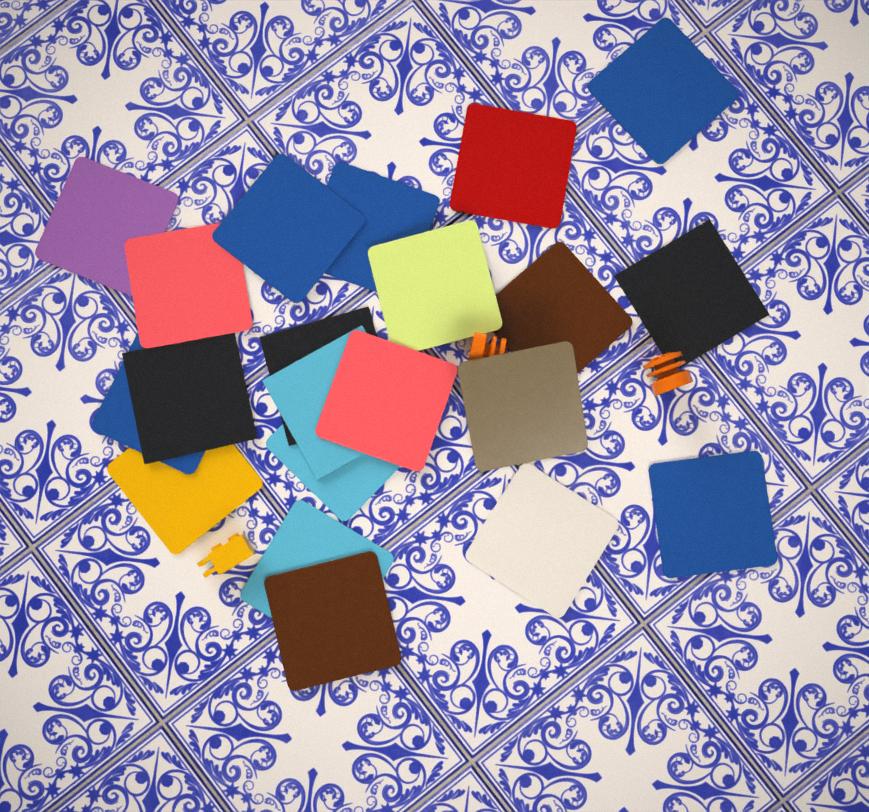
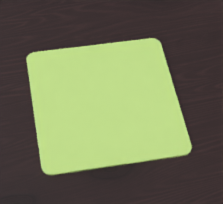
M468 220L375 245L368 250V257L391 342L420 351L473 337L474 332L485 334L499 330L502 327L501 314L479 229L475 221Z

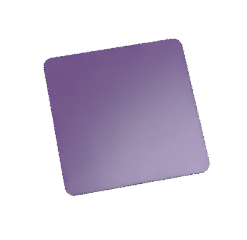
M78 157L72 166L37 245L35 255L42 261L132 296L125 242L132 238L165 233L179 198L174 192L88 158Z

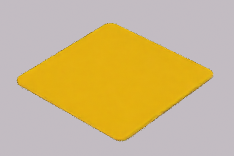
M234 444L206 450L193 474H185L160 461L144 464L142 453L132 448H128L107 467L110 476L172 554H180L260 490L263 485L262 479Z

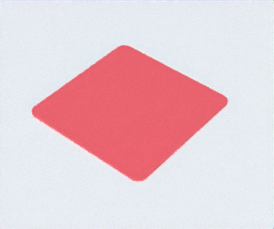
M221 223L128 239L125 242V253L138 335L142 347L148 349L251 329L253 321L243 263L218 245L212 238L213 232Z
M355 330L351 332L316 426V435L322 439L404 468L421 471L425 466L458 372L457 366L448 361Z

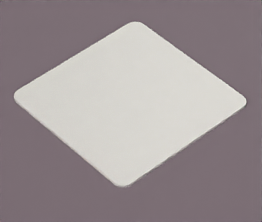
M524 463L515 473L466 551L465 556L471 564L549 614L560 618L568 610L618 529L619 524L616 518L531 464Z

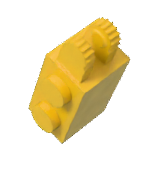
M236 533L228 538V543L224 545L219 543L212 547V552L208 554V557L197 563L198 567H202L207 562H212L214 567L203 573L205 578L216 571L221 575L256 554L245 534L239 535Z

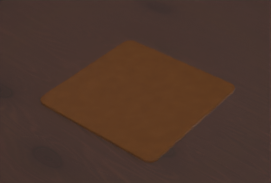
M557 242L496 294L502 318V327L493 332L500 340L501 338L507 339L506 347L510 352L567 341L572 344L574 349L577 374L632 326V318L562 242Z
M368 551L272 575L265 579V590L289 689L292 691L397 666L401 662V653L378 557L374 552Z

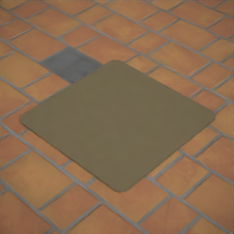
M564 341L464 361L458 365L457 370L474 461L479 471H488L582 452L587 448L588 441L574 349L570 342Z

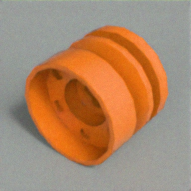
M474 332L468 361L507 353V339L501 338L500 345L497 346L496 336L493 337L491 344H488L487 334Z
M681 351L660 355L643 365L644 370L651 368L654 370L646 375L647 378L657 377V380L650 384L654 396L693 382L689 370L679 371L678 367L685 364V360L677 363L675 359L683 356Z

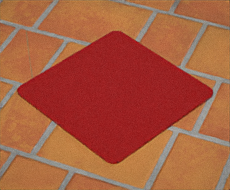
M480 104L469 105L466 112L450 199L451 209L461 213L552 229L557 228L561 222L577 130L575 122Z

